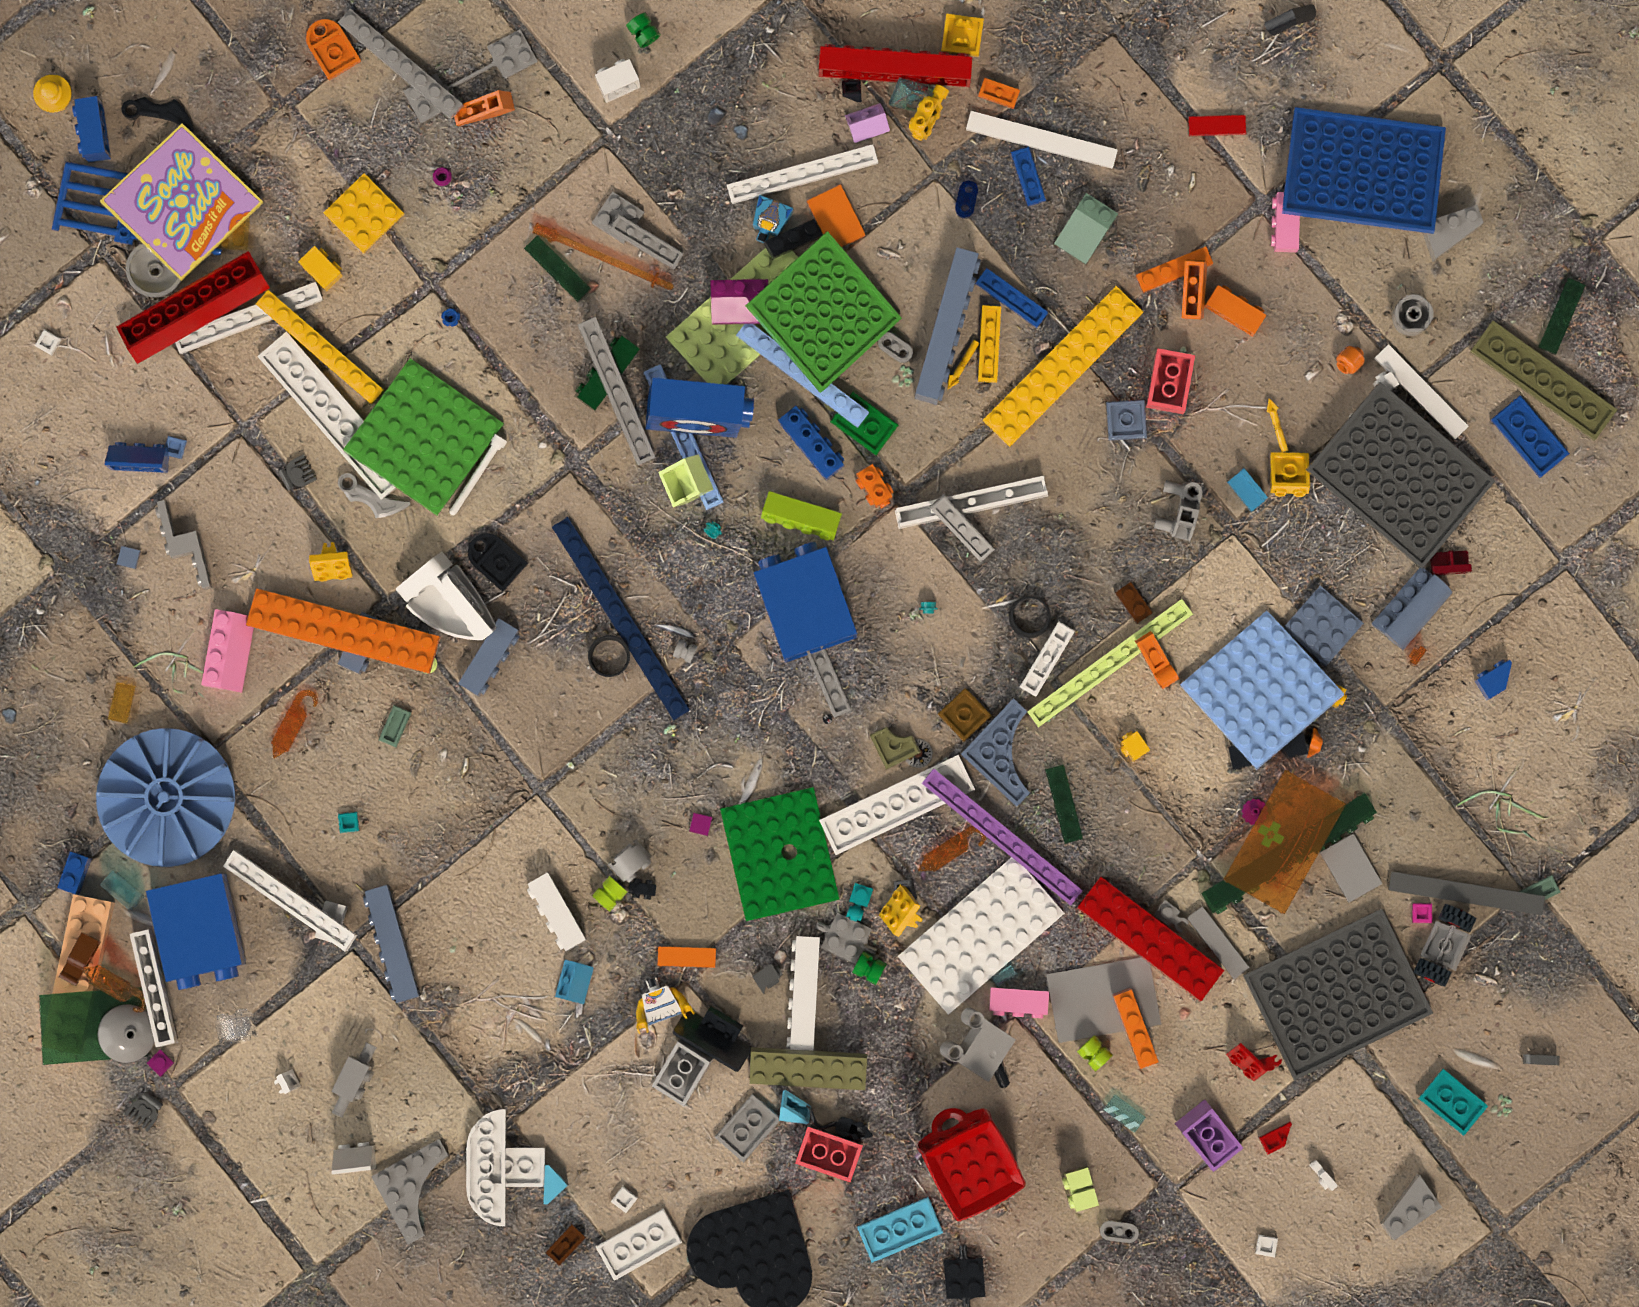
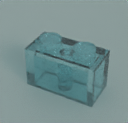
M114 870L100 884V886L131 911L145 897Z

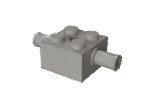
M366 1042L359 1058L348 1057L331 1091L339 1096L332 1110L333 1114L343 1118L349 1103L355 1102L357 1099L361 1100L366 1090L363 1087L366 1082H370L374 1071H372L373 1066L369 1062L377 1047Z

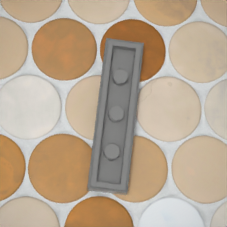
M620 214L617 215L608 230L673 270L684 254Z
M944 494L929 506L980 562L995 550Z
M826 649L813 654L807 651V657L833 717L836 718L852 711Z
M1203 906L1187 917L1188 921L1233 979L1249 969V966Z

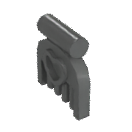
M304 454L291 460L287 464V470L283 468L278 471L288 491L295 488L294 485L304 487L317 480L316 477H313L314 473L304 477L305 474L312 471V469L304 471V469L309 467V464L298 467L307 462L304 459Z
M145 1092L141 1097L143 1100H136L132 1103L124 1115L128 1116L135 1107L129 1118L132 1119L138 1111L139 1113L133 1121L136 1122L141 1117L138 1125H141L144 1119L147 1118L142 1128H145L149 1121L152 1120L145 1129L148 1132L158 1118L157 1110L159 1111L163 1104Z

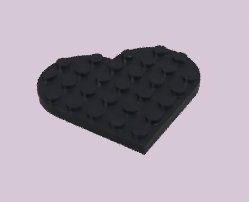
M789 1189L709 1213L694 1225L688 1236L686 1254L694 1274L706 1284L716 1288L727 1289L736 1287L740 1297L749 1307H797L808 1295L812 1283V1268Z

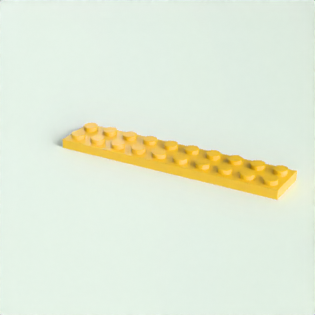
M1115 286L983 419V422L1011 447L1143 314V311Z

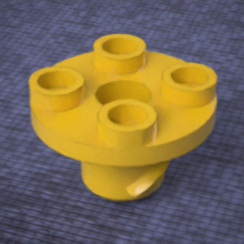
M52 74L38 80L33 90V96L36 104L42 110L55 113L67 108L71 101L72 90L69 83L63 77Z

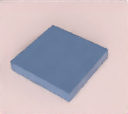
M1145 400L1106 402L1108 441L1147 438Z

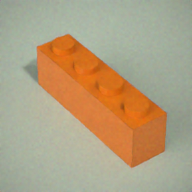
M1127 988L1112 994L1138 1067L1142 1069L1158 1063L1132 989Z

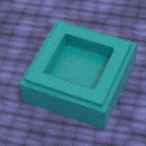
M358 812L338 814L340 833L360 831Z

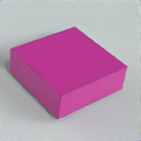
M1413 903L1412 923H1432V904Z

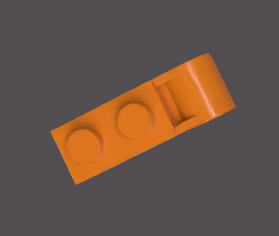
M1151 631L1135 640L1148 667L1162 689L1179 680L1177 673L1170 665Z

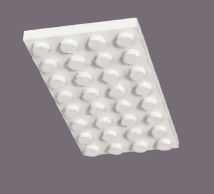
M1011 857L898 957L949 1015L1065 913L1033 876Z

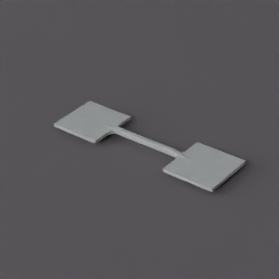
M519 29L487 46L493 61L486 67L450 86H444L437 73L430 77L449 92L454 87L492 67H497L503 78L506 79L538 61L522 31ZM412 86L403 91L420 123L442 113Z

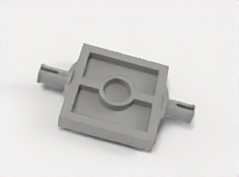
M839 913L836 914L829 926L818 921L815 929L825 933L821 949L853 964H856L863 951L875 956L877 949L867 945L871 928L849 920L850 918Z

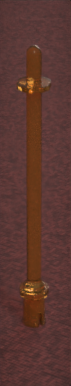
M537 222L533 229V234L548 239L550 243L560 242L651 282V288H654L655 285L668 290L674 288L672 283L659 278V272L652 275L562 236L556 228L551 229Z

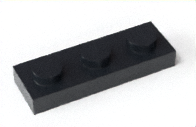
M812 219L766 240L764 245L773 260L819 239L823 234L816 221Z

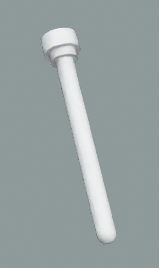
M494 434L491 439L490 449L449 510L451 515L457 514L497 450L500 451L501 448H504L507 441Z

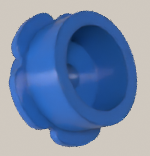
M453 308L444 311L441 315L443 324L451 327L456 326L458 320H460L459 312H456Z

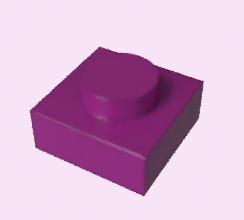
M160 1049L147 1064L162 1077L174 1062Z

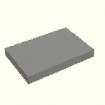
M1354 833L1320 852L1348 903L1382 884Z
M752 1094L717 1133L715 1138L744 1163L780 1122L779 1116L756 1095Z

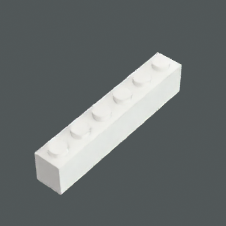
M148 929L131 933L130 938L155 1046L162 1047L178 1043L153 932Z
M797 936L796 940L792 941V952H796L795 960L791 959V971H795L794 979H790V990H793V998H789V1010H792V1018L788 1017L787 1029H791V1037H787L786 1048L791 1050L813 1051L820 937Z

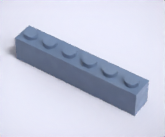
M389 885L365 891L366 896H363L365 907H369L371 912L368 918L370 925L375 926L376 933L373 935L376 945L380 944L381 947L379 957L381 963L385 962L387 968L384 974L386 981L391 982L392 989H389L392 1000L400 1003L420 997Z

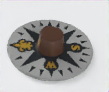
M915 739L921 753L907 759L906 762L912 767L921 768L931 761L933 752L929 743L922 739Z

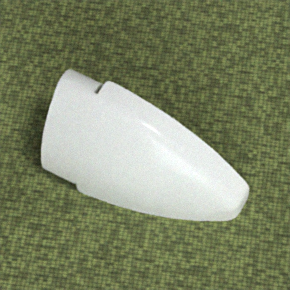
M442 551L396 588V591L408 603L406 607L421 621L440 632L463 639L483 640L496 630V624L489 610L470 580L458 565L450 569L453 564Z

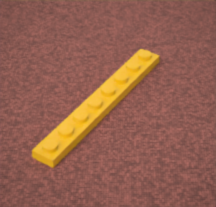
M269 290L256 303L259 308L369 403L373 404L382 394L384 389Z

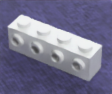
M547 872L528 883L529 888L527 892L532 899L536 898L539 903L536 907L541 916L545 915L548 919L546 925L550 932H555L558 938L555 941L560 950L564 948L565 951H568L586 941L584 934L550 874Z

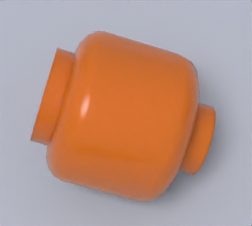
M1345 347L1336 358L1338 369L1344 374H1354L1365 362L1364 353L1359 347Z

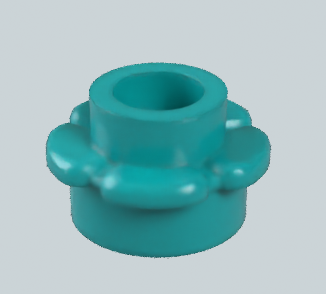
M716 522L706 523L707 526L704 528V532L709 537L716 539L722 534L719 524Z
M921 602V608H919V610H923V614H934V610L938 609L936 608V602Z

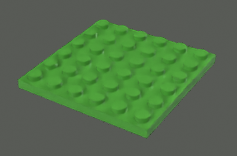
M828 231L745 305L820 393L902 319Z
M410 358L343 451L438 516L492 442L491 439L494 434L497 435L504 423Z

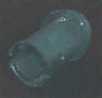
M1011 964L1009 966L1006 965V968L991 977L997 987L1010 978H1015L1014 976L1017 973Z

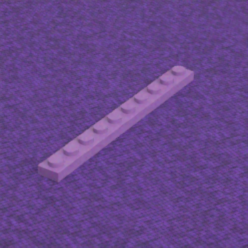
M934 768L923 780L922 784L1070 906L1083 890Z

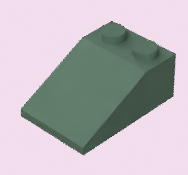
M1086 193L1054 245L1086 265L1116 220L1118 213Z

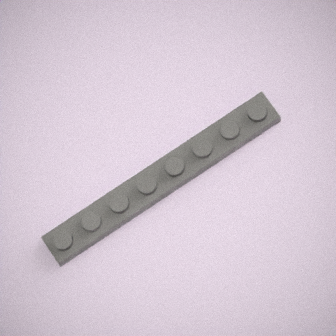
M349 9L338 21V24L450 120L463 107V104L352 9Z
M596 317L577 324L636 464L640 465L656 458Z

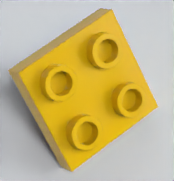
M946 14L941 52L951 54L966 53L969 56L979 57L984 18Z
M331 542L330 547H327V543H323L321 554L309 555V563L314 581L324 582L331 579L344 580L353 578L348 552L337 553L334 542Z
M901 884L893 892L892 897L879 914L890 931L898 937L906 926L917 928L918 925L915 922L922 921V918L916 914L920 908L919 903L907 887Z

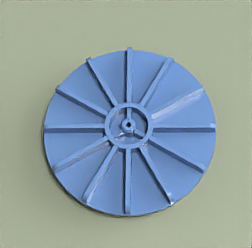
M162 728L149 730L133 736L124 742L106 761L97 785V812L100 823L108 838L128 857L151 866H180L204 856L225 835L235 808L234 781L224 758L203 738L179 729Z

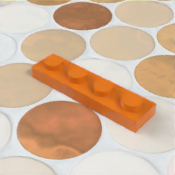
M1205 246L1137 274L1136 279L1142 293L1184 277L1186 260L1207 261V267L1212 266L1214 263L1207 247Z

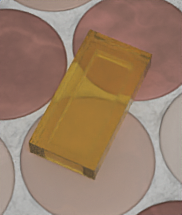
M116 683L108 720L128 724L136 686Z

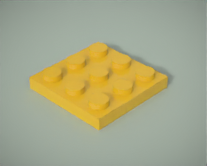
M365 173L323 212L363 254L404 215Z

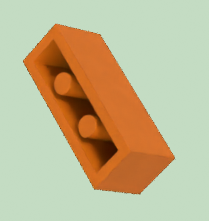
M1185 261L1182 318L1201 320L1204 318L1207 261Z
M1218 285L1206 303L1205 308L1253 337L1266 317L1264 310L1257 305L1253 307L1248 304V300L1241 295L1235 296L1227 286L1222 285L1221 287Z

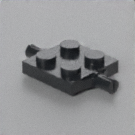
M959 1245L960 1257L944 1260L946 1299H959L963 1301V1307H966V1304L967 1307H971V1299L986 1297L983 1258L967 1256V1245H963V1247Z

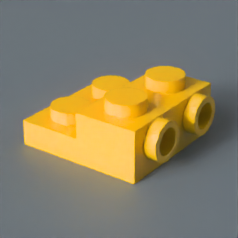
M1270 453V493H1275L1278 497L1285 496L1286 493L1294 494L1296 497H1303L1305 494H1309L1310 473L1306 471V468L1309 466V453Z

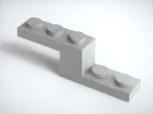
M165 500L158 501V507L155 508L157 518H161L162 521L160 531L162 537H166L167 544H164L166 554L170 555L173 559L194 554L191 559L194 568L197 567L199 575H196L198 586H202L204 590L211 589L212 585L199 533L193 531L175 536L167 502Z

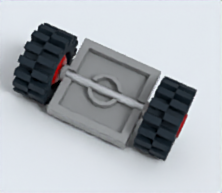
M1444 904L1438 918L1450 924V926L1438 921L1435 922L1420 955L1425 959L1420 958L1414 970V973L1443 987L1446 986L1452 972L1442 968L1441 965L1456 971L1471 938V935L1463 931L1471 932L1477 919L1471 914L1448 904Z

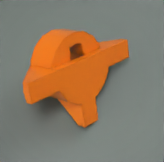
M1313 728L1307 758L1319 753L1322 747L1323 738L1316 728Z

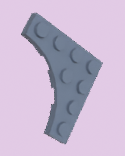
M1013 698L961 755L1017 807L1030 792L1020 781L1013 765V737L1019 722L1027 713Z

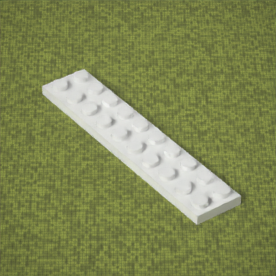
M287 332L257 356L381 500L396 489L392 484L343 451L364 421Z

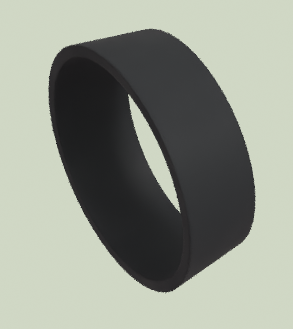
M1034 596L1018 599L1012 605L1009 612V622L1012 629L1018 635L1025 638H1035L1042 635L1048 629L1051 621V613L1047 604ZM1025 599L1040 601L1046 607L1048 613L1045 626L1034 633L1020 630L1013 619L1015 607Z
M605 635L596 639L590 646L588 661L591 668L597 674L604 677H614L621 674L627 668L630 661V651L627 644L621 638ZM606 640L616 641L626 650V664L621 671L615 674H604L593 663L594 649L598 644Z

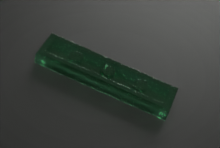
M538 235L524 248L577 303L591 290Z
M1567 278L1538 348L1554 355L1557 354L1586 286L1585 284Z
M1064 765L1045 769L1064 844L1082 840L1083 836Z

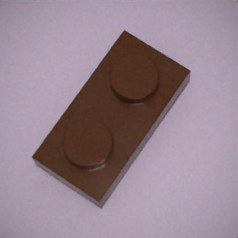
M1131 582L1115 592V595L1136 625L1152 614V611Z
M572 1224L545 1253L560 1266L586 1237Z

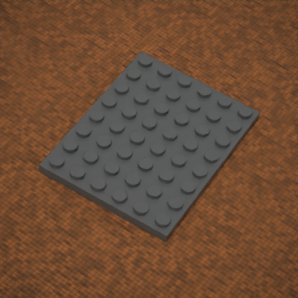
M1381 382L1377 383L1306 468L1308 473L1422 569L1495 482L1492 477Z
M1382 909L1243 975L1294 1081L1433 1014Z

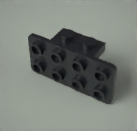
M712 1006L709 1007L704 1018L696 1013L693 1015L691 1011L686 1013L687 1019L682 1015L672 1031L675 1036L733 1071H740L751 1053V1046L737 1038L743 1028L742 1024Z

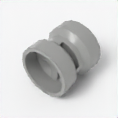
M679 639L673 657L683 658L685 662L691 664L698 646L694 644L688 645L684 640Z

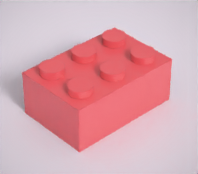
M1157 349L1146 408L1178 414L1185 413L1195 355Z
M808 1126L795 1164L851 1182L863 1145Z

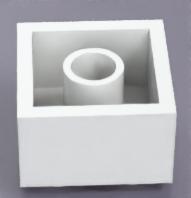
M621 59L615 63V66L610 68L603 67L595 74L597 85L606 103L641 88L639 78L630 59L626 61Z

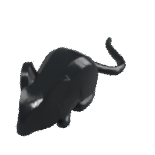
M806 1105L810 1110L813 1124L820 1129L834 1126L836 1127V1133L853 1138V1140H862L873 1136L862 1122H856L846 1117H841L838 1121H833L823 1126L819 1125L816 1122L812 1109Z

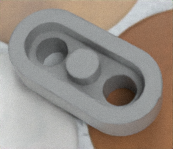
M886 332L878 340L880 350L899 363H907L911 360L913 355L912 348L892 333ZM889 340L891 345L885 346L884 341ZM900 351H905L907 355L901 357L899 353Z
M1105 1221L1100 1226V1235L1108 1241L1133 1243L1139 1235L1137 1227L1130 1223ZM1107 1227H1112L1113 1232L1111 1234L1106 1233ZM1128 1229L1132 1231L1130 1237L1125 1235V1231Z

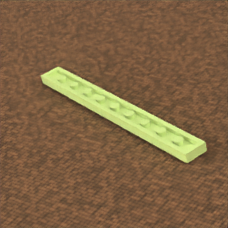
M1182 599L1027 713L1039 728L1141 652L1135 640L1151 631L1158 641L1192 616L1193 613Z

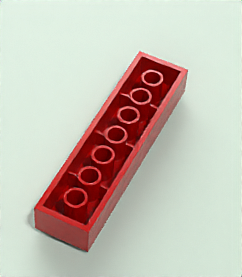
M825 44L820 46L819 77L970 88L973 57H969V54L958 53L957 56H954L948 52L931 54L930 51H919V53H912V50L901 49L900 52H897L891 48L874 50L873 47H862V49H855L851 45L839 48L834 44Z
M247 251L116 326L127 350L135 362L139 364L263 293L270 287L252 255Z
M1102 877L1098 878L1077 906L1079 911L1199 1002L1204 999L1224 972L1221 967Z

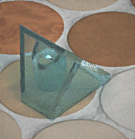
M899 78L890 98L889 106L905 109L907 103L912 105V101L920 100V96L926 97L929 85Z

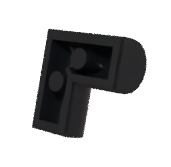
M1310 4L1290 9L1265 22L1264 25L1269 34L1275 36L1295 25L1313 21L1316 17L1315 6Z

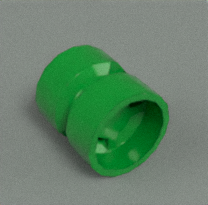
M646 12L637 15L626 24L631 35H636L635 41L640 48L649 46L661 36L656 26L651 25L652 20Z
M863 951L852 973L859 977L865 976L866 981L876 985L887 963L880 959L874 960L872 955Z

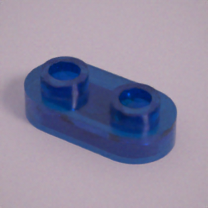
M964 181L959 187L955 212L959 218L968 219L974 213L978 187L973 181ZM971 187L972 192L967 193L965 188ZM963 205L968 206V210L963 211L961 207Z

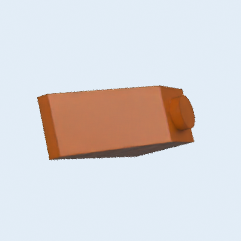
M498 90L463 103V107L454 116L456 126L497 117L514 111L511 92Z

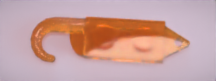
M100 965L82 968L89 979V984L119 1001H127L134 995L142 1001V1006L140 1008L134 1007L133 1011L139 1013L146 1010L143 992L130 985V982Z

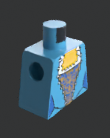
M759 195L753 221V228L759 230L756 240L764 243L770 235H779L792 216L793 208Z

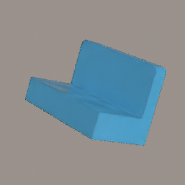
M1244 468L1227 482L1250 512L1268 498Z
M565 960L555 997L584 1004L594 968Z

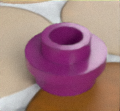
M439 167L434 171L433 181L438 186H446L451 182L452 175L447 168ZM441 174L446 175V178L444 180L439 179V176Z

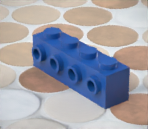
M795 406L778 419V423L827 481L844 467L842 463L844 458L838 451L836 453L833 452L830 448L833 445L826 437L822 438L820 436L818 426L806 419L808 414L802 407L798 409Z

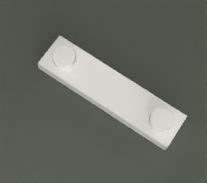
M1061 622L1057 623L1020 685L1021 689L1035 697L1037 696L1075 630Z

